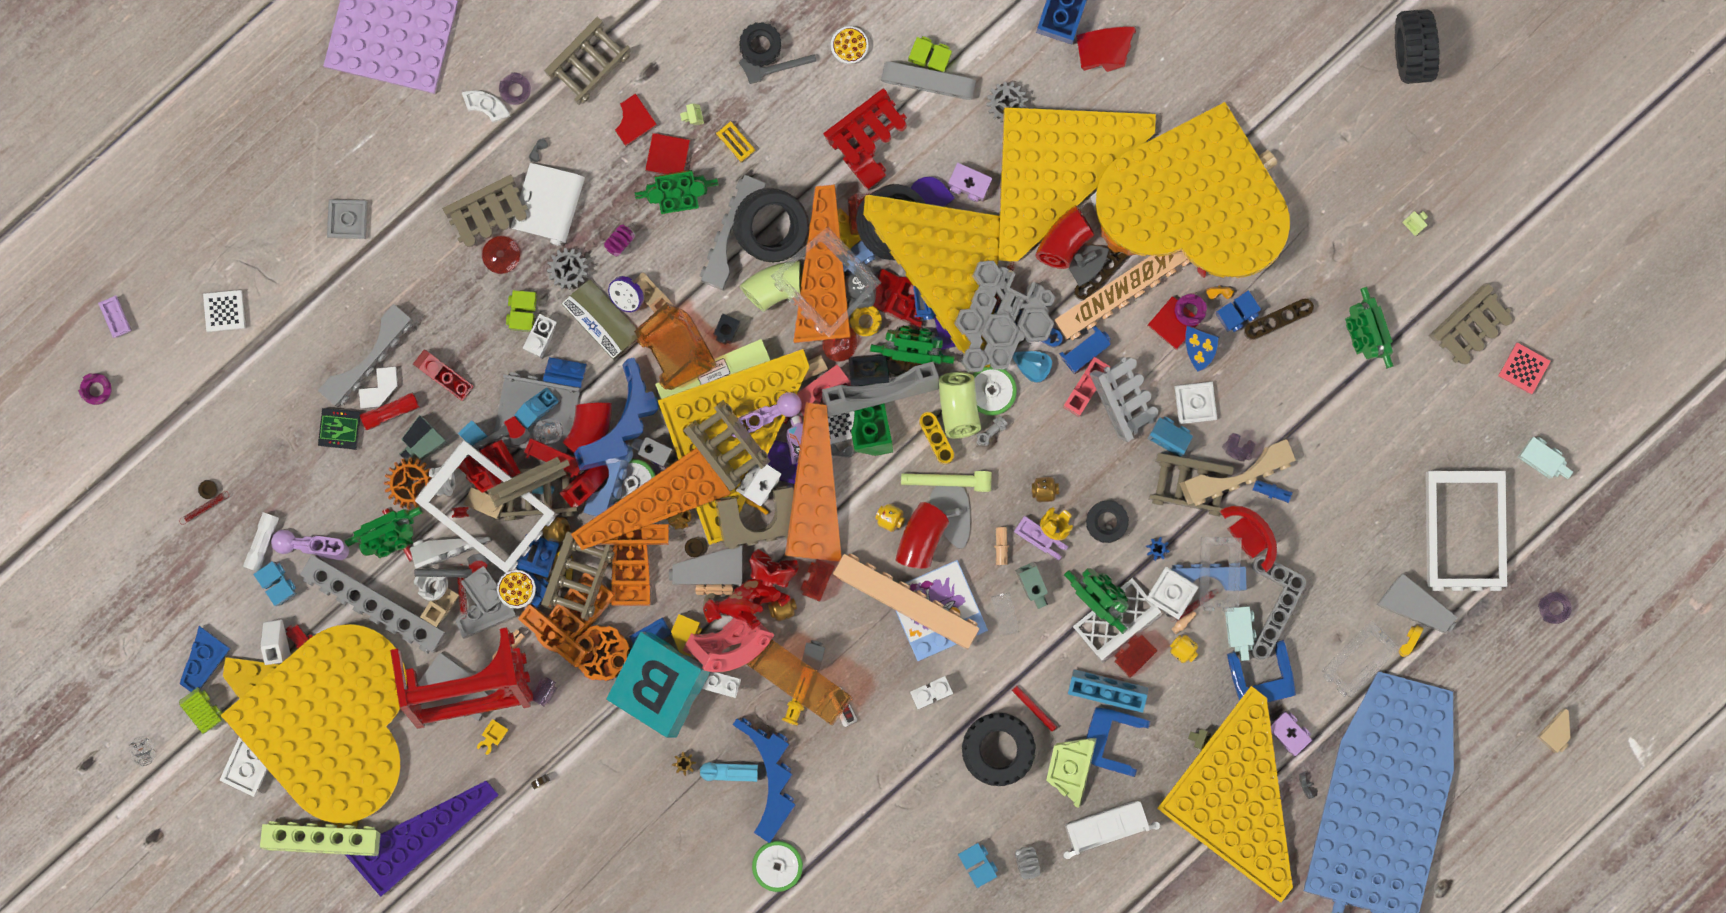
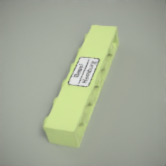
M762 339L658 382L655 385L662 399L769 361L770 358Z

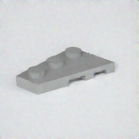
M501 601L483 614L475 604L467 610V616L465 612L455 621L462 638L465 639L517 616L514 608L504 605Z

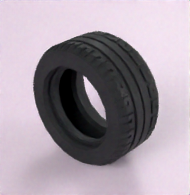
M902 184L885 185L869 194L926 204L916 191ZM864 198L859 205L856 216L860 239L874 255L885 260H895L887 244L883 243L875 232V227L863 215Z
M777 188L758 189L747 195L737 207L738 209L735 211L736 214H734L735 218L733 220L736 240H738L743 250L756 259L770 263L785 261L797 254L800 248L803 247L802 245L805 244L809 231L808 215L802 203L788 192ZM780 205L789 215L790 227L788 234L777 244L768 246L757 242L752 230L755 215L765 206Z

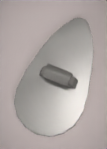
M936 486L932 490L930 504L936 506L947 516L949 525L943 534L951 544L962 549L967 543L970 532V510L967 494L963 487Z

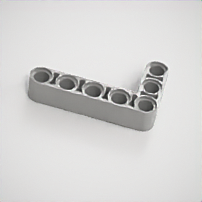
M1260 556L1253 561V570L1257 574L1282 586L1283 589L1252 647V656L1257 660H1264L1271 654L1306 585V580L1302 575L1277 562H1274L1267 572L1259 570L1257 562L1265 560V556ZM1276 569L1283 571L1284 576L1282 579L1275 578L1274 572ZM1293 578H1298L1301 581L1299 588L1292 586L1291 581ZM1284 595L1291 596L1292 603L1290 605L1283 603ZM1276 612L1283 614V620L1280 623L1274 620ZM1267 629H1272L1275 633L1272 640L1267 639L1265 636ZM1258 646H1263L1266 649L1263 657L1258 656L1256 653Z

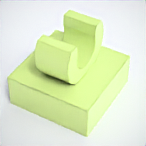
M698 104L686 105L687 112L680 113L682 121H690V124L693 125L704 124L701 107Z
M1414 211L1402 223L1416 236L1427 226L1424 220L1428 216L1424 211L1419 215Z

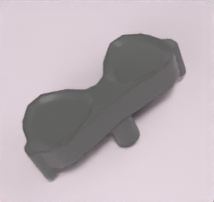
M545 138L537 141L529 155L530 162H539L538 150L548 147Z
M831 444L832 456L851 457L854 455L851 446H847L843 451H839L835 444Z
M1305 772L1300 773L1299 780L1308 799L1314 798L1315 796L1308 789V787L1312 786L1311 782L1306 784Z

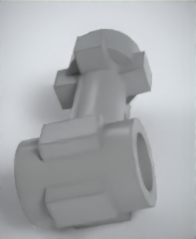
M1001 416L993 420L995 424L985 433L976 435V444L978 446H987L989 439L997 431L1001 430L1003 432L1008 424Z

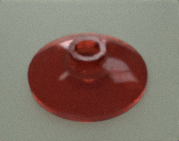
M497 236L485 244L482 251V259L490 271L497 274H506L514 270L518 265L520 250L516 242L511 238ZM498 251L504 252L503 257L497 256Z
M850 327V338L823 340L824 353L829 359L836 362L847 360L854 354L857 347L855 331Z

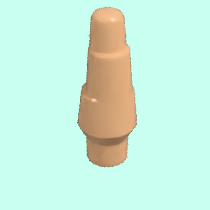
M1192 611L1177 621L1172 631L1175 634L1183 631L1187 624L1196 616V613Z

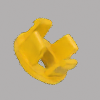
M874 306L855 309L851 314V327L860 336H872L881 327V315ZM864 314L870 315L873 319V324L869 328H863L859 324V319Z
M1052 507L1041 518L1040 527L1049 538L1064 540L1073 528V525L1069 526L1068 524L1072 515L1067 510L1058 515L1054 513L1055 508Z

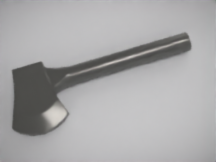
M813 54L767 67L753 66V64L746 62V59L742 58L739 64L744 70L749 84L761 82V78L768 74L816 62V57Z

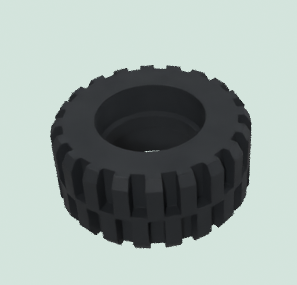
M1428 9L1401 11L1397 14L1394 34L1395 56L1400 79L1406 84L1433 82L1438 76L1440 63L1438 28L1435 16Z
M991 713L980 717L968 728L962 743V757L966 768L977 780L991 786H1006L1022 779L1031 769L1036 756V744L1029 727L1021 719L1007 713ZM995 731H1003L1011 735L1017 746L1015 759L1008 766L1002 768L988 765L983 760L980 751L983 739Z

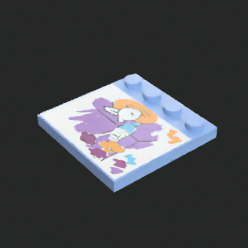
M958 560L905 583L910 586L909 590L914 593L918 590L927 595V600L931 602L936 600L944 605L943 609L947 611L952 609L960 613V618L963 620L971 619L978 624L976 627L979 628L977 635L988 631ZM896 611L917 661L957 645Z

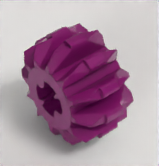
M622 224L606 240L604 247L610 254L617 257L632 242L635 234L629 227Z

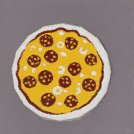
M853 26L837 30L831 40L832 54L840 63L846 65L860 62L868 51V39L865 33Z
M513 570L504 574L497 586V593L502 603L516 609L530 604L536 592V586L531 576L519 570Z

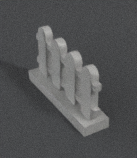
M1123 356L1119 358L1120 362L1111 368L1108 366L1103 368L1105 372L1102 373L1095 370L1090 373V376L1118 438L1129 442L1134 439L1132 433H1138L1137 429L1147 422L1148 424L1154 422L1153 419L1158 415V409L1154 406L1147 407L1146 402L1151 399V393L1147 390L1140 391L1139 386L1143 384L1144 378L1142 375L1133 374L1131 371L1136 367V360ZM1126 374L1128 378L1117 384L1115 380ZM1133 390L1135 395L1124 401L1123 396ZM1141 406L1142 411L1132 417L1130 412Z

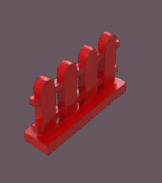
M883 88L825 131L823 135L834 150L839 149L845 156L843 161L846 164L850 162L853 166H857L861 163L860 153L865 150L867 154H873L876 151L874 144L880 139L882 142L887 143L891 140L890 131L896 128L898 131H904L907 127L905 122L907 117L904 113L900 115L894 108L895 102L890 99L889 94ZM883 114L891 122L887 126H884L878 119ZM867 126L875 133L871 138L863 130ZM853 137L860 144L856 149L848 142Z

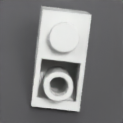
M539 314L523 349L542 359L551 341L557 322Z
M282 619L263 623L261 651L265 665L282 663L291 655Z

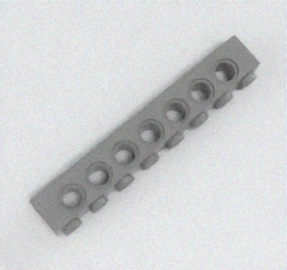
M311 555L300 574L304 577L303 581L311 586L314 583L321 587L319 589L321 592L328 596L331 593L337 596L336 600L345 606L347 603L353 605L352 610L361 615L363 613L370 615L369 620L378 625L382 622L387 625L385 629L393 634L399 632L404 635L402 639L412 644L413 641L420 645L419 649L427 654L430 651L435 653L446 635V632L433 626L314 555ZM322 571L327 573V579L324 582H320L318 579V575ZM342 581L344 588L342 591L337 592L335 590V583ZM358 590L361 595L360 599L353 601L351 594ZM371 600H375L377 603V608L374 611L368 609V603ZM387 610H392L394 616L391 620L387 621L384 618V613ZM405 619L410 622V627L407 630L401 628V622ZM421 629L427 632V636L423 640L417 637V633Z

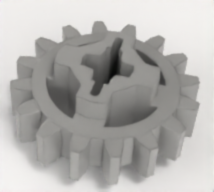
M1005 81L1002 87L996 84L997 90L991 88L990 92L993 95L987 96V99L991 100V102L986 103L987 107H991L988 113L995 114L994 120L999 117L1000 123L1003 122V114L997 108H1000L1002 111H1004V108H1014L1020 105L1019 108H1027L1026 105H1023V103L1028 102L1027 98H1023L1026 92H1020V85L1015 88L1014 82L1007 86ZM1010 91L1014 92L1018 97L1011 95ZM1002 92V96L999 99L994 100L997 94ZM1005 99L1011 102L1008 107L1003 103Z
M564 248V253L557 250L558 256L551 255L553 262L547 263L551 266V268L547 269V272L552 273L549 279H555V286L560 283L561 289L567 286L571 290L572 285L578 288L579 281L585 282L582 277L588 276V273L584 270L588 269L589 266L583 264L587 261L586 258L580 259L582 253L575 254V249L573 248L571 252ZM567 257L563 262H558L560 259ZM575 259L579 262L580 268L575 267ZM570 264L572 271L566 273L563 268ZM555 269L561 272V279L557 277ZM573 276H578L574 280L569 281V278Z

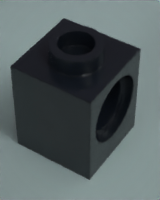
M722 313L713 333L717 337L716 341L724 345L727 342L731 344L741 324L740 321ZM726 325L730 326L732 329L731 333L723 335L721 328Z

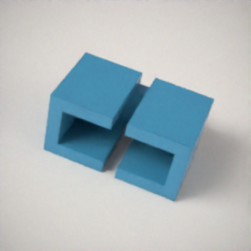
M272 561L253 575L263 589H267L281 580L265 591L273 605L278 607L297 593L294 590L296 586L293 581L285 578L284 573L286 571L283 566Z
M978 842L958 853L966 870L984 861V864L968 872L976 888L996 878L997 875L995 873L998 872L994 862L989 863L987 860L988 852L983 844L979 846Z

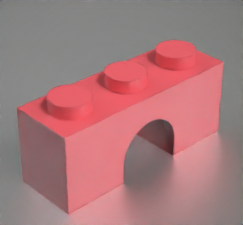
M1094 357L1063 408L1080 417L1096 391L1090 373L1095 370L1103 373L1105 372L1103 368L1110 366Z
M838 365L797 392L802 402L800 413L803 416L806 402L820 404L822 389L838 385L851 386L850 380Z

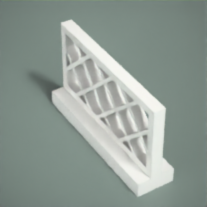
M1133 578L1121 587L1124 592L1131 585L1137 590L1136 597H1127L1129 600H1136L1135 611L1126 610L1125 612L1135 615L1134 621L1131 624L1123 623L1128 628L1124 634H1121L1119 631L1116 636H1109L1108 625L1110 624L1107 621H1095L1096 614L1093 611L1073 626L1102 663L1107 661L1162 616V612L1157 606L1145 600L1147 595ZM1138 601H1146L1151 606L1145 612L1137 611ZM1084 623H1093L1092 634L1083 633L1079 627ZM1095 624L1106 625L1105 635L1094 634ZM1094 637L1105 638L1104 646L1099 650L1093 645Z

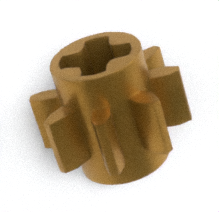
M689 510L669 517L668 522L672 527H675V530L687 528V522L691 521V513Z
M682 752V757L674 756L677 759V763H673L672 766H677L676 773L683 771L684 776H686L687 770L694 772L691 766L696 764V762L691 761L692 754L685 757V753ZM683 758L690 763L686 766V769H683V766H679V762H682Z

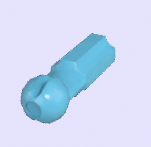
M707 762L700 768V776L705 781L757 782L758 765Z

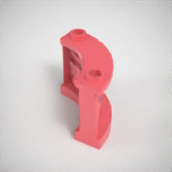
M733 618L727 625L722 627V631L716 634L713 632L709 634L691 633L683 651L694 655L703 664L702 669L704 671L725 672L737 669L756 658L767 647L774 634L762 624L752 630L748 623ZM741 643V646L739 648L729 652L722 653L724 649L730 647L731 645Z

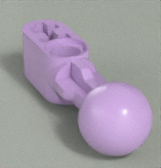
M787 392L779 397L776 405L771 407L764 406L738 417V420L744 424L742 420L745 419L749 427L747 431L750 433L773 422L774 418L781 414L786 417L797 415L801 410L802 402L797 394ZM753 415H757L760 419L759 423L755 426L749 423V418Z
M279 530L271 539L273 549L280 554H288L293 549H298L302 553L335 560H343L349 554L348 546L337 538L305 536L301 539L295 538L294 534L288 530ZM323 543V547L317 550V546Z

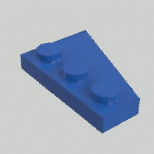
M201 626L198 627L197 635L180 681V685L190 692L197 687L201 690L231 650V648Z

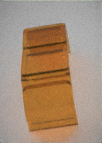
M772 639L756 658L746 664L832 726L853 698Z

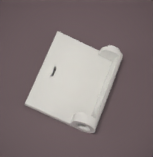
M530 163L519 198L522 206L526 204L528 210L525 211L527 218L525 221L519 222L514 216L511 229L550 239L551 244L561 246V243L565 244L585 177Z

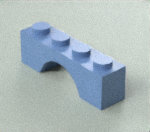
M627 445L628 455L623 461L607 464L609 469L607 484L602 490L588 497L584 513L596 517L615 504L620 498L622 483L627 477V467L633 457V448Z
M1241 563L1229 564V567H1222V564H1210V568H1203L1202 564H1193L1191 568H1183V565H1172L1171 570L1192 583L1200 577L1209 576L1217 579L1223 585L1225 591L1247 590L1246 567H1241Z

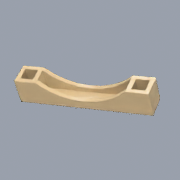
M1285 439L1265 447L1254 465L1238 476L1232 478H1213L1198 475L1179 484L1188 505L1194 503L1197 506L1206 502L1205 498L1209 496L1214 499L1223 495V490L1229 489V492L1240 488V483L1246 482V484L1255 482L1257 481L1256 477L1259 475L1267 477L1274 474L1273 470L1276 468L1283 470L1291 467L1290 463L1295 461V457L1288 440Z

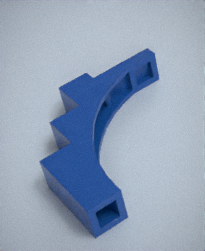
M629 358L622 364L628 382V394L621 419L608 435L594 443L581 446L574 452L580 471L623 461L628 455L627 444L623 441L638 438L644 429L643 423L639 418L654 415L658 410V399L654 397L653 391L646 393V385L641 380L640 366L636 363L635 358Z
M742 717L741 720L736 719L733 725L747 734L755 743L764 761L768 778V797L765 811L754 833L770 843L796 805L793 803V797L787 793H784V795L780 794L793 775L790 773V767L784 763L777 764L789 746V743H787L788 738L780 733L777 735L773 733L770 739H767V733L759 728L755 731L750 727L752 723Z

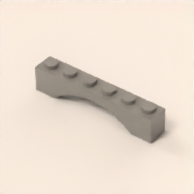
M744 175L743 179H739L736 189H738L736 197L732 196L729 202V207H731L729 214L725 213L721 222L724 225L722 231H718L715 236L714 242H717L715 248H711L708 253L707 267L703 266L700 277H702V283L722 291L724 290L730 276L727 263V244L731 231L734 228L735 211L747 195L758 189L766 188V183Z
M393 304L381 318L379 336L368 357L352 370L330 376L318 391L336 407H339V405L343 406L349 400L348 395L352 390L355 392L362 383L360 381L365 376L371 375L375 369L373 366L385 359L387 356L386 351L398 344L400 335L402 333L406 334L411 329L413 320Z
M930 362L913 367L902 375L890 379L889 383L858 387L838 385L822 389V401L824 405H827L828 417L938 390L939 377L934 363Z

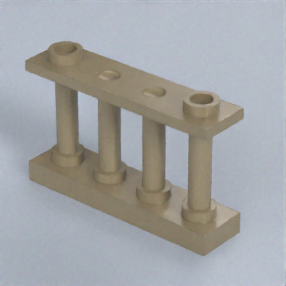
M598 16L544 70L550 79L554 76L559 77L577 95L574 100L578 105L581 102L584 104L591 97L590 93L620 62L624 63L631 56V49L628 45L622 49L603 31L604 23ZM593 36H598L617 54L610 63L590 45L589 40ZM580 49L585 50L604 68L597 76L576 58V53ZM567 63L574 65L591 82L584 90L563 72V67Z
M722 400L714 407L717 411L714 415L701 424L694 420L684 429V432L731 491L742 481L740 478L742 474L757 464L763 469L770 460L767 453L758 446L735 416L731 406ZM722 418L729 428L715 438L710 439L705 430ZM734 434L741 443L724 455L721 454L716 446ZM746 449L752 459L736 470L733 469L728 461Z
M1161 453L1156 455L1155 462L1159 463L1161 469L1156 495L1150 494L1148 500H1153L1152 504L1163 506L1164 503L1206 510L1209 511V515L1220 516L1221 513L1219 511L1224 509L1220 508L1222 495L1213 499L1212 506L1203 504L1195 506L1194 503L1188 505L1187 501H1182L1183 491L1179 483L1186 481L1187 472L1190 469L1197 470L1198 475L1206 476L1210 472L1215 473L1217 478H1227V476L1233 475L1234 467ZM1171 465L1178 466V470H1180L1174 499L1163 497L1168 468Z
M533 468L519 469L521 473H519L518 475L527 472ZM565 471L566 475L560 477L563 489L570 484L571 473ZM551 482L543 485L544 504L552 509ZM564 498V508L552 509L555 514H562L563 517L574 516V513L578 512V508H571ZM511 500L506 503V512L500 513V517L505 518V521L517 520L516 517L543 515V513L539 510H533V505L525 500L526 511L514 512V502Z
M567 532L541 604L549 609H553V606L558 604L582 612L581 618L588 621L589 617H592L594 614V603L608 563H611L614 558L613 548L606 544L605 550L594 547L581 550L571 533ZM578 550L600 557L601 561L598 569L572 561L573 551ZM572 568L595 576L592 586L566 579L564 576L566 570ZM565 586L589 594L585 605L559 597L560 587Z

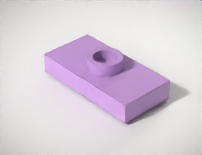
M116 295L98 303L114 339L132 331Z

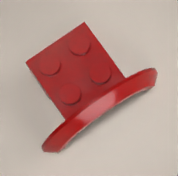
M1230 506L1219 511L1225 519L1230 516H1242L1241 519L1227 528V530L1250 559L1267 548L1266 558L1261 564L1262 568L1267 572L1273 566L1277 555L1276 539L1268 523L1259 514L1243 506Z

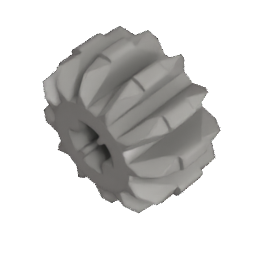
M1025 846L1016 850L1015 857L1021 877L1024 880H1030L1040 876L1041 872L1035 849L1031 846Z

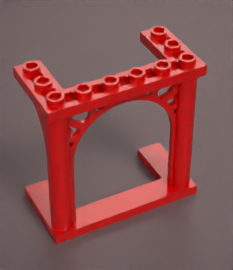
M507 627L499 629L500 644L496 656L481 672L466 678L418 687L416 671L413 668L405 669L409 689L406 686L401 652L398 648L390 650L400 709L417 729L425 728L424 724L520 705L523 708L531 707L530 701H533V694L527 685L530 682V676L524 667V664H527L525 652L522 653L520 648H512V644H515L513 632L510 633ZM498 689L496 692L478 699L422 709L421 703Z

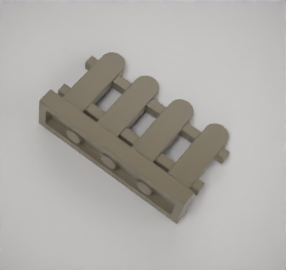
M511 174L442 208L447 218H452L449 221L450 225H455L461 236L457 238L459 243L464 242L467 247H473L476 242L474 236L481 233L483 238L489 239L493 234L492 227L498 225L501 230H507L510 226L508 219L514 216L519 222L526 220L527 214L525 211L528 210L526 204L522 206L517 196V193L520 191L518 187L513 188L516 183ZM505 199L512 210L507 214L504 213L500 204ZM486 200V203L479 205V203ZM490 208L495 219L489 223L483 213V210ZM469 209L468 212L462 214L463 211ZM471 216L478 227L473 231L470 230L465 220Z
M1483 284L1428 335L1433 341H1441L1439 346L1442 349L1446 347L1454 356L1452 359L1454 363L1468 364L1471 359L1467 353L1469 350L1482 351L1484 343L1481 339L1485 335L1488 338H1496L1498 330L1495 326L1499 322L1505 326L1510 325L1512 322V317L1509 315L1511 310L1509 308L1504 309L1496 300L1498 298L1496 293L1491 294L1494 289L1490 284ZM1482 302L1483 304L1478 308L1477 305ZM1486 308L1495 317L1492 322L1482 313ZM1468 315L1469 317L1464 321L1463 318ZM1472 321L1481 329L1478 335L1468 326ZM1454 328L1455 330L1450 334L1449 331ZM1458 334L1468 343L1464 348L1455 340Z

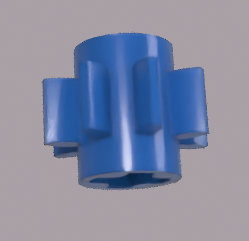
M1161 537L1156 542L1152 538V545H1146V548L1150 549L1147 556L1152 554L1154 561L1159 556L1163 560V553L1170 552L1165 549L1168 542L1163 544ZM1154 544H1156L1157 546H1162V549L1160 550L1161 554H1159L1158 552H1153V549L1155 548Z

